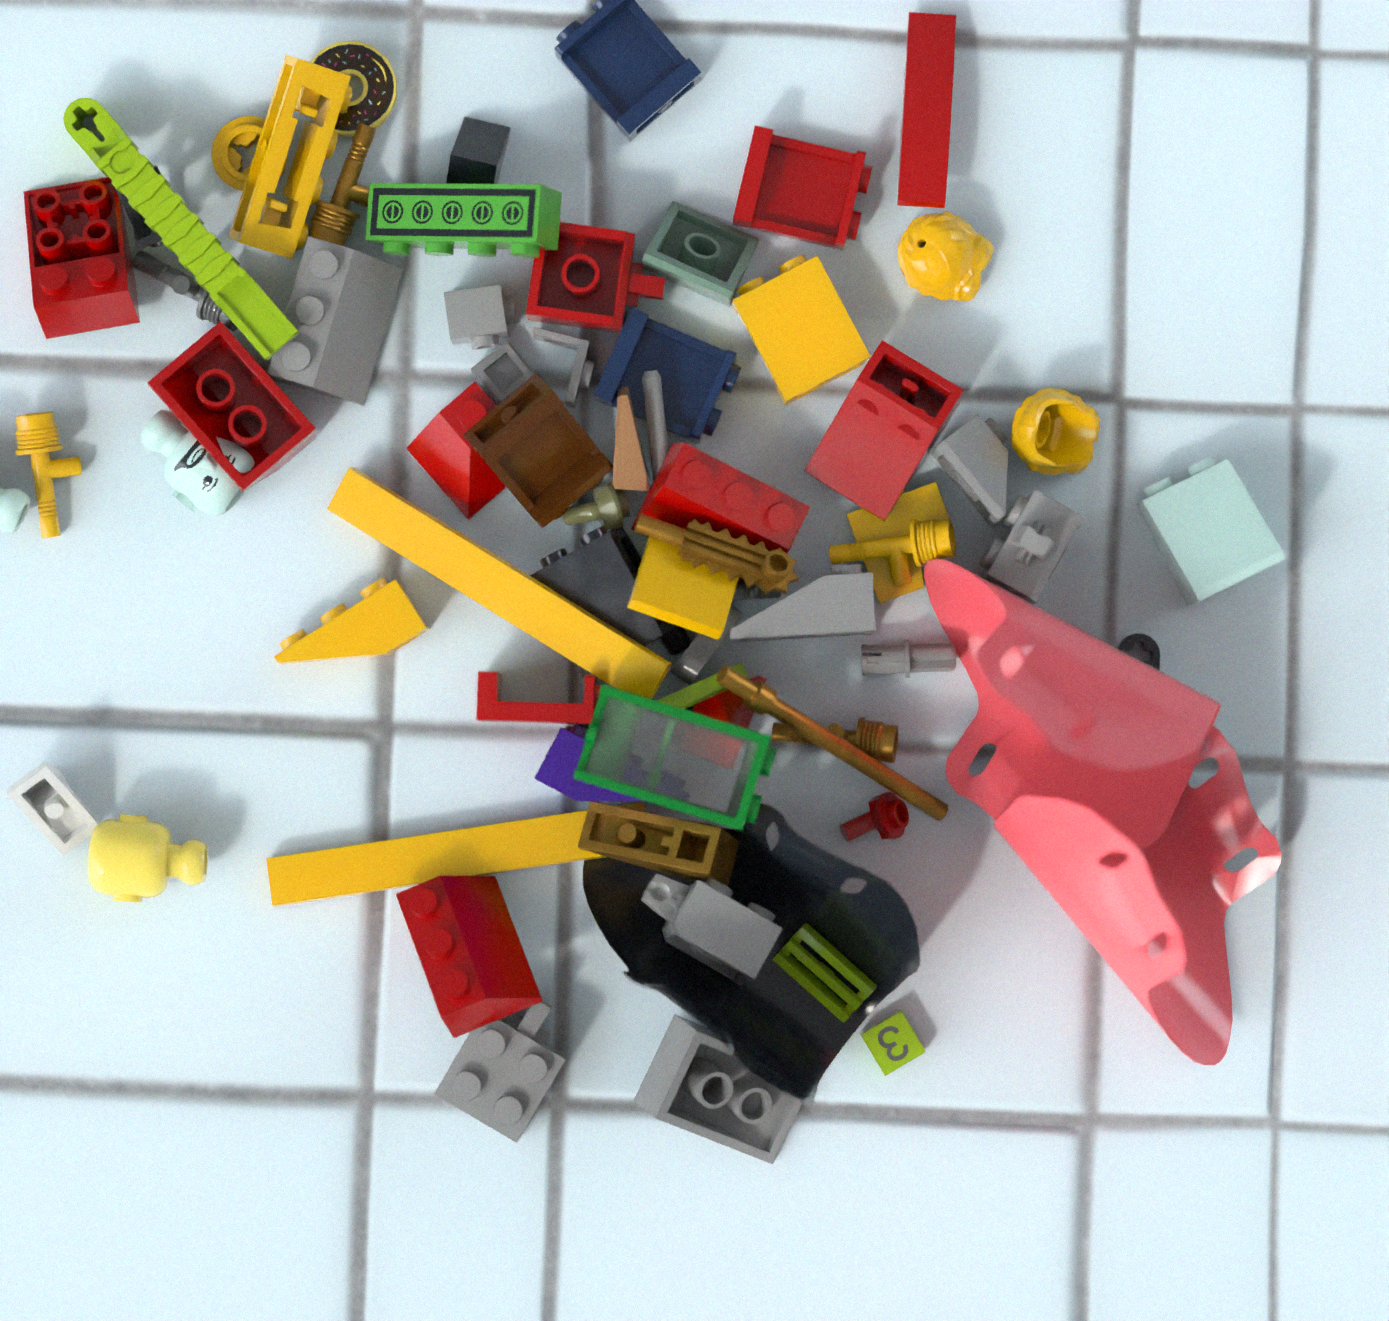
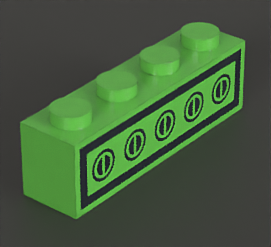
M370 183L365 240L382 245L383 253L398 256L411 255L412 248H425V254L453 256L455 248L468 249V255L479 257H496L497 249H511L510 255L537 258L539 257L540 250H558L562 192L541 184Z

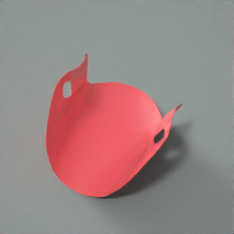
M945 559L928 561L924 567V580L931 605L950 642L956 648V653L977 691L979 702L977 715L947 757L946 777L955 792L976 803L995 821L1017 798L1024 795L1067 799L1092 809L1132 842L1140 851L1156 842L1169 825L1174 810L1189 782L1198 757L1216 720L1221 703L955 563ZM989 743L995 745L996 751L984 771L979 775L971 776L968 771L969 766L980 748ZM1112 851L1098 861L1099 864L1115 868L1128 860V855L1123 852Z
M1213 725L1195 767L1206 758L1211 757L1218 761L1217 773L1198 788H1191L1189 783L1187 784L1166 831L1156 842L1142 851L1092 809L1067 799L1032 795L1021 796L993 824L994 828L1169 1039L1187 1057L1205 1066H1214L1222 1061L1227 1053L1231 1036L1233 1015L1224 929L1226 911L1234 901L1272 877L1281 863L1282 855L1277 838L1262 824L1250 802L1234 748ZM1245 848L1257 849V858L1240 871L1229 872L1223 867L1229 859ZM1112 851L1123 852L1128 855V860L1115 868L1099 864L1098 861Z

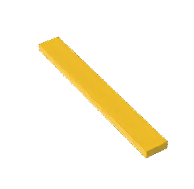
M348 468L327 508L329 511L612 687L648 699L654 697L672 663L357 468Z
M644 802L617 806L646 812ZM584 810L266 858L272 906L278 907L411 887L438 876H484L597 859L606 856L578 848L588 811Z

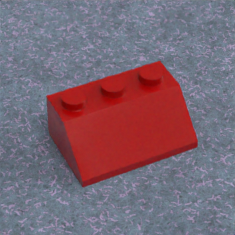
M221 321L147 382V385L242 492L281 469L316 439V428ZM216 437L234 442L246 450L255 462L252 469L248 472L240 473L224 456Z
M685 442L672 443L631 530L634 531L640 513L684 529L695 518L701 525L709 521L712 530L715 532H720L727 528L730 536L734 539L745 534L748 543L751 545H756L763 541L768 551L777 550L781 547L782 551L788 553L810 506ZM739 577L738 581L744 582V579Z
M438 876L396 894L439 1015L453 1038L543 1002L495 876Z

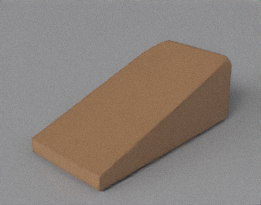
M621 386V389H618L612 486H614V489L649 491L650 478L628 386Z

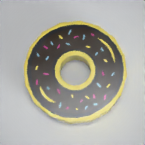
M358 41L336 42L322 49L311 60L310 63L358 78L363 82L364 90L362 95L357 100L350 101L345 113H339L334 128L338 135L354 137L358 123L375 129L382 126L391 114L398 98L397 78L386 57L370 45Z

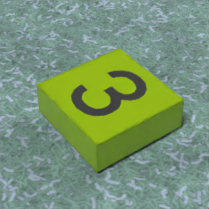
M902 1010L860 1034L884 1076L926 1052Z

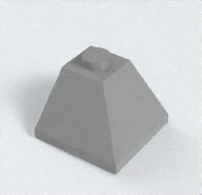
M977 414L939 443L931 455L988 525L992 527L1006 515L1008 450L1003 443L1008 438L992 418L989 417L984 422Z

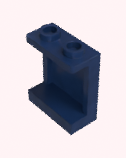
M598 0L592 7L595 13L583 24H580L578 20L572 22L557 36L556 40L559 44L554 48L555 55L622 134L631 142L701 81V71L690 58L686 60L635 0Z
M631 307L593 395L595 400L617 409L618 389H621V386H628L635 417L646 421L642 376L645 371L657 370L661 376L667 431L699 444L703 434L712 437L723 412L715 408L722 390L731 394L742 367L734 364L737 356L736 352L729 349L727 351L650 319L649 314Z

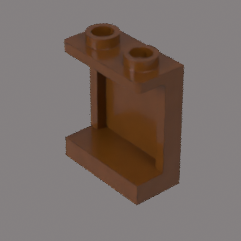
M535 373L464 433L463 436L523 508L543 528L551 521L564 515L568 507L586 491L598 486L605 475L613 469V464L573 418L556 393Z

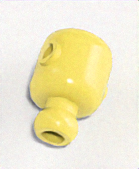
M119 814V819L101 821L93 830L88 855L90 884L101 894L113 895V901L142 902V897L149 898L160 895L167 888L169 878L180 879L188 885H197L206 879L208 846L204 842L194 839L188 840L183 844H172L171 833L161 823L147 821L148 816Z

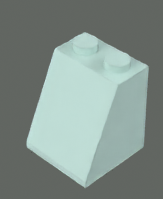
M1213 456L1188 467L1187 471L1190 477L1173 485L1170 477L1145 488L1144 491L1148 498L1137 503L1187 606L1214 595L1286 559L1280 545L1229 459L1216 464Z

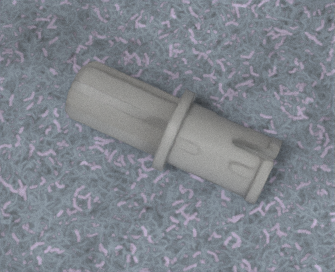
M904 640V644L861 645L862 675L905 673V678H910V673L948 672L956 668V648L952 643L909 644V640Z

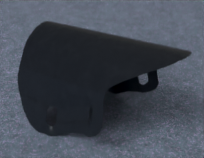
M760 804L755 823L745 822L742 831L720 827L740 842L728 888L733 891L731 899L745 907H748L749 903L752 902L767 909L775 915L773 923L783 928L756 978L741 985L667 944L662 932L666 920L641 901L645 889L656 874L687 886L696 881L682 879L610 857L584 860L583 889L588 906L608 944L627 966L628 971H623L624 975L633 982L643 987L654 989L666 996L719 1037L726 1048L732 1053L729 1042L734 1049L732 1056L754 1076L781 1092L804 1102L815 1104L814 1098L819 1081L849 1038L873 1009L906 978L917 972L920 966L917 927L907 903L899 892L886 880L827 852L796 833L787 823L784 816L768 804ZM695 822V823H700V824L715 826V825H711V824H707V823ZM774 822L778 829L779 840L773 850H770L766 831ZM849 878H860L867 882L858 893H844L840 890L841 886ZM805 922L877 985L872 994L863 1001L844 1023L772 960ZM804 940L799 943L818 961L828 966L835 973V976L855 994L860 991Z

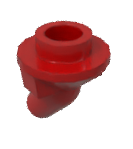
M885 792L873 797L868 802L870 811L840 825L841 833L847 842L874 829L878 830L882 839H897L903 835L905 827L908 825L909 813L903 800L899 799L892 792Z

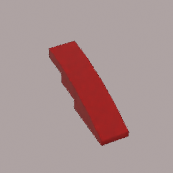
M909 12L900 134L897 205L945 208L956 15Z

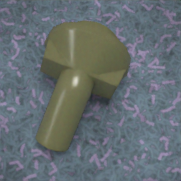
M609 482L592 490L594 502L569 506L564 515H562V520L567 526L600 520L601 526H605L606 530L623 528V518L630 516L623 490H615Z

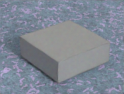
M508 339L471 368V371L498 404L535 374Z

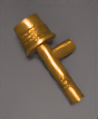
M358 123L352 139L353 144L350 145V153L347 154L348 157L343 164L331 201L328 203L318 199L316 202L318 205H316L314 210L315 214L312 215V225L308 236L345 246L348 236H351V231H353L352 227L355 226L354 222H356V219H360L361 216L348 210L350 202L368 208L369 188L357 182L364 165L363 162H365L367 157L366 153H368L374 138L375 128Z
M859 717L856 731L844 730L839 724H831L827 727V729L879 762H895L898 746V725H888L882 721L874 722L866 720L865 717ZM773 723L772 741L794 742L795 744L803 743L805 745L808 743V745L818 746L783 723Z

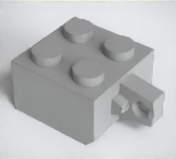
M1034 490L1027 498L1019 495L1002 524L1010 527L1003 540L996 537L991 541L978 564L986 569L982 578L1033 605L1038 603L1042 596L1041 591L1059 564L1073 534L1081 527L1085 518L1037 490Z
M654 875L645 889L641 901L666 920L662 928L665 942L739 985L754 980L783 929L773 923L775 915L752 902L749 903L748 907L741 905L731 899L733 894L731 889L710 878L707 879L706 883L697 880L687 886L662 875Z
M543 1001L529 1007L524 1018L514 1013L508 1021L502 1018L470 1031L434 1095L517 1143L567 1058L565 1054L545 1043L550 1034L540 1028L552 1006Z

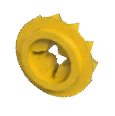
M255 116L236 118L224 125L214 139L212 146L214 169L218 176L232 189L243 191L251 166L250 163L248 168L245 167L243 173H241L243 158L232 147L235 145L239 148L249 149L253 143H256L265 122L263 118ZM287 153V156H286V159H285V162H284V165H283V168H282L281 175H282L283 173H285V166H286L287 157H288V154H289V153Z

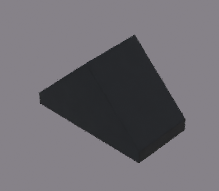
M464 117L450 154L446 184H498L511 127Z

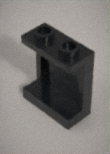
M605 526L599 527L579 538L582 544L581 548L570 554L567 553L565 548H562L540 560L543 568L530 575L531 577L641 645L646 646L676 630L672 623L627 608L637 572L620 541L626 537L622 528L607 532ZM575 664L582 678L585 675H591L590 672Z

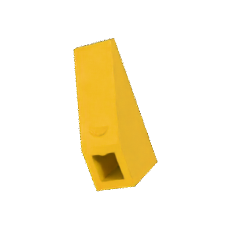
M383 577L360 592L363 600L351 608L347 609L345 604L342 603L321 616L319 619L323 625L307 635L304 629H301L287 637L279 644L283 651L275 655L274 658L277 663L290 664L390 655L428 631L429 628L399 581L394 579L387 583Z

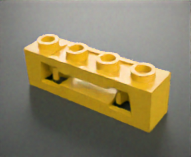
M286 54L229 232V238L289 259H293L295 250H301L308 234V223L305 222L310 204H316L322 191L323 178L319 177L324 160L331 158L337 144L338 134L334 131L339 113H345L351 100L352 87L349 86L351 76ZM294 111L313 118L311 122H305L282 194L287 197L286 203H282L280 200L267 197L268 192L275 193L298 121L297 118L292 117Z

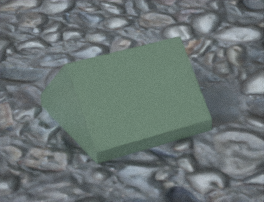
M673 201L645 251L642 259L643 269L730 307L759 239Z

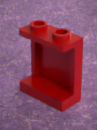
M755 125L733 216V225L843 251L846 238L856 240L862 212L853 211L857 192L867 193L873 166L864 164L866 156L864 151L857 150L856 153H850L774 135L773 129Z
M478 671L476 720L482 722L576 723L589 725L599 699L601 685H597V677L595 675H585L584 701L580 704L501 701L502 674Z

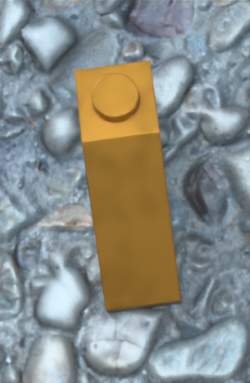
M590 801L578 848L682 879L700 880L706 883L707 879L710 878L728 887L740 842L720 827Z

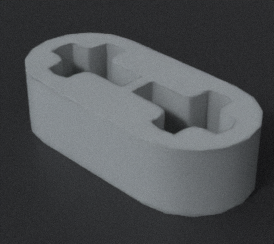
M731 604L724 631L719 640L698 633L670 672L690 686L727 637L730 629L736 625L743 612Z

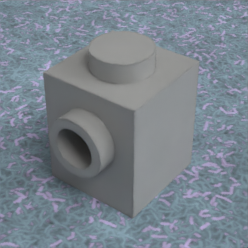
M501 284L444 292L449 335L453 345L471 342L472 349H487L500 346L499 338L509 337L508 325L516 324L514 301L512 295H503Z

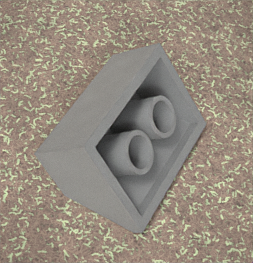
M308 236L285 312V316L300 333L272 356L267 374L276 381L364 406L404 269L357 250Z

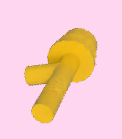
M53 411L15 416L17 426L15 434L17 435L16 443L18 445L15 454H30L36 500L39 507L38 515L40 516L42 538L60 536L58 515H56V501H54L53 479L81 475L80 458L76 456L50 460L49 452L63 449V445L59 444L58 427L55 426Z
M914 519L910 521V535L856 542V544L847 543L829 546V557L832 565L857 560L861 561L862 559L889 557L893 585H904L912 582L907 554H913L917 567L924 566V563L933 559L956 557V538L951 519L941 521L932 519L922 522Z

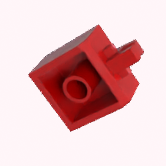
M560 222L558 250H540L539 257L534 258L526 315L529 321L620 334L624 325L626 306L637 308L638 298L663 300L666 279L643 275V264L633 262L636 243L634 233Z

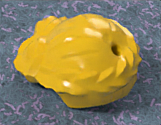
M948 211L925 214L915 218L902 234L901 240L897 245L900 269L909 286L917 289L923 295L933 296L941 301L954 299L960 302L974 299L981 286V272L989 264L994 251L990 241L985 239L983 235L977 234L971 225L960 216H954ZM926 241V245L921 248V244Z
M1041 389L1033 396L1026 398L1016 410L1010 433L1011 445L1020 459L1027 464L1029 470L1039 471L1043 475H1058L1064 472L1072 475L1080 474L1093 459V443L1098 440L1101 418L1092 406L1086 405L1077 395L1070 394L1064 389Z

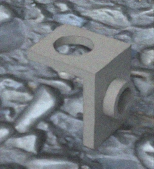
M534 327L532 335L535 340L577 350L564 401L566 406L575 408L580 388L589 390L595 368V362L588 360L591 348L590 341Z

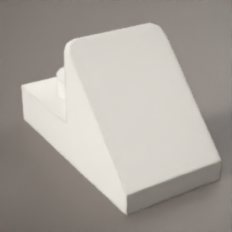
M45 761L6 789L7 795L62 855L93 833L94 828L99 824L96 816L71 790L63 772L58 767Z

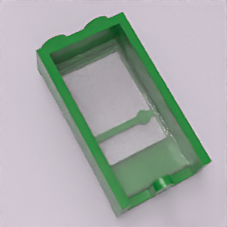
M601 685L599 699L592 721L588 727L581 757L573 775L574 779L741 831L745 821L752 824L755 823L763 797L754 793L759 775L769 777L777 749L768 747L771 736L610 686Z

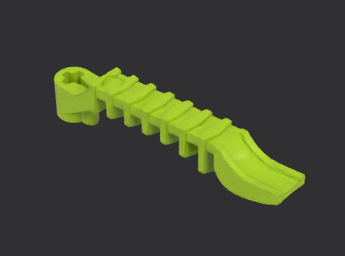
M80 98L68 105L63 117L67 132L84 150L97 168L112 180L111 184L128 198V203L136 212L141 213L146 219L145 223L161 236L164 245L170 251H174L179 257L178 261L189 272L191 271L194 274L197 283L210 293L211 299L237 326L266 361L300 333L254 279L242 267L239 268L240 263L221 247L222 243L212 232H208L203 226L205 223L186 207L188 204L178 193L175 194L171 190V184L161 174L158 175L153 169L155 166L144 154L141 155L138 152V146L100 103L91 98ZM87 116L93 119L97 125L96 128L104 136L105 140L103 142L92 131L90 132L86 129L82 121Z

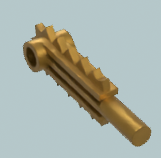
M640 513L637 520L635 532L679 547L677 555L681 556V562L690 561L693 569L701 564L707 565L711 575L721 570L726 572L730 582L738 577L743 578L748 588L756 584L766 595L775 591L786 595L788 585L797 582L799 579L793 571L796 560L791 559L786 552L782 551L781 547L777 550L768 551L763 541L756 545H751L748 543L745 534L734 539L730 536L727 528L720 532H715L712 530L709 521L701 525L695 518L692 523H688L685 529Z

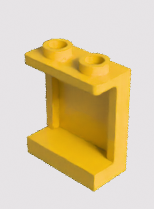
M803 254L789 260L779 267L781 275L766 283L762 277L747 282L737 289L739 297L733 299L732 306L741 317L777 386L776 390L785 406L868 363L871 358L818 256L807 261Z

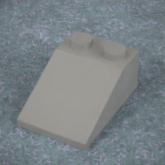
M860 564L832 566L831 575H824L731 628L729 631V643L873 634L876 631L873 574L862 573Z
M674 1014L634 1101L658 1120L773 1164L803 1101L768 1085L746 1070L732 1056V1053L726 1048L719 1037L708 1028ZM728 1042L730 1050L734 1054L733 1046Z

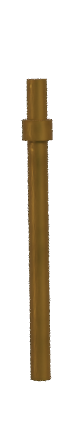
M727 665L723 666L718 672L716 682L743 698V704L759 715L767 713L937 821L943 819L947 814L948 804L776 697V690L760 680L753 682Z

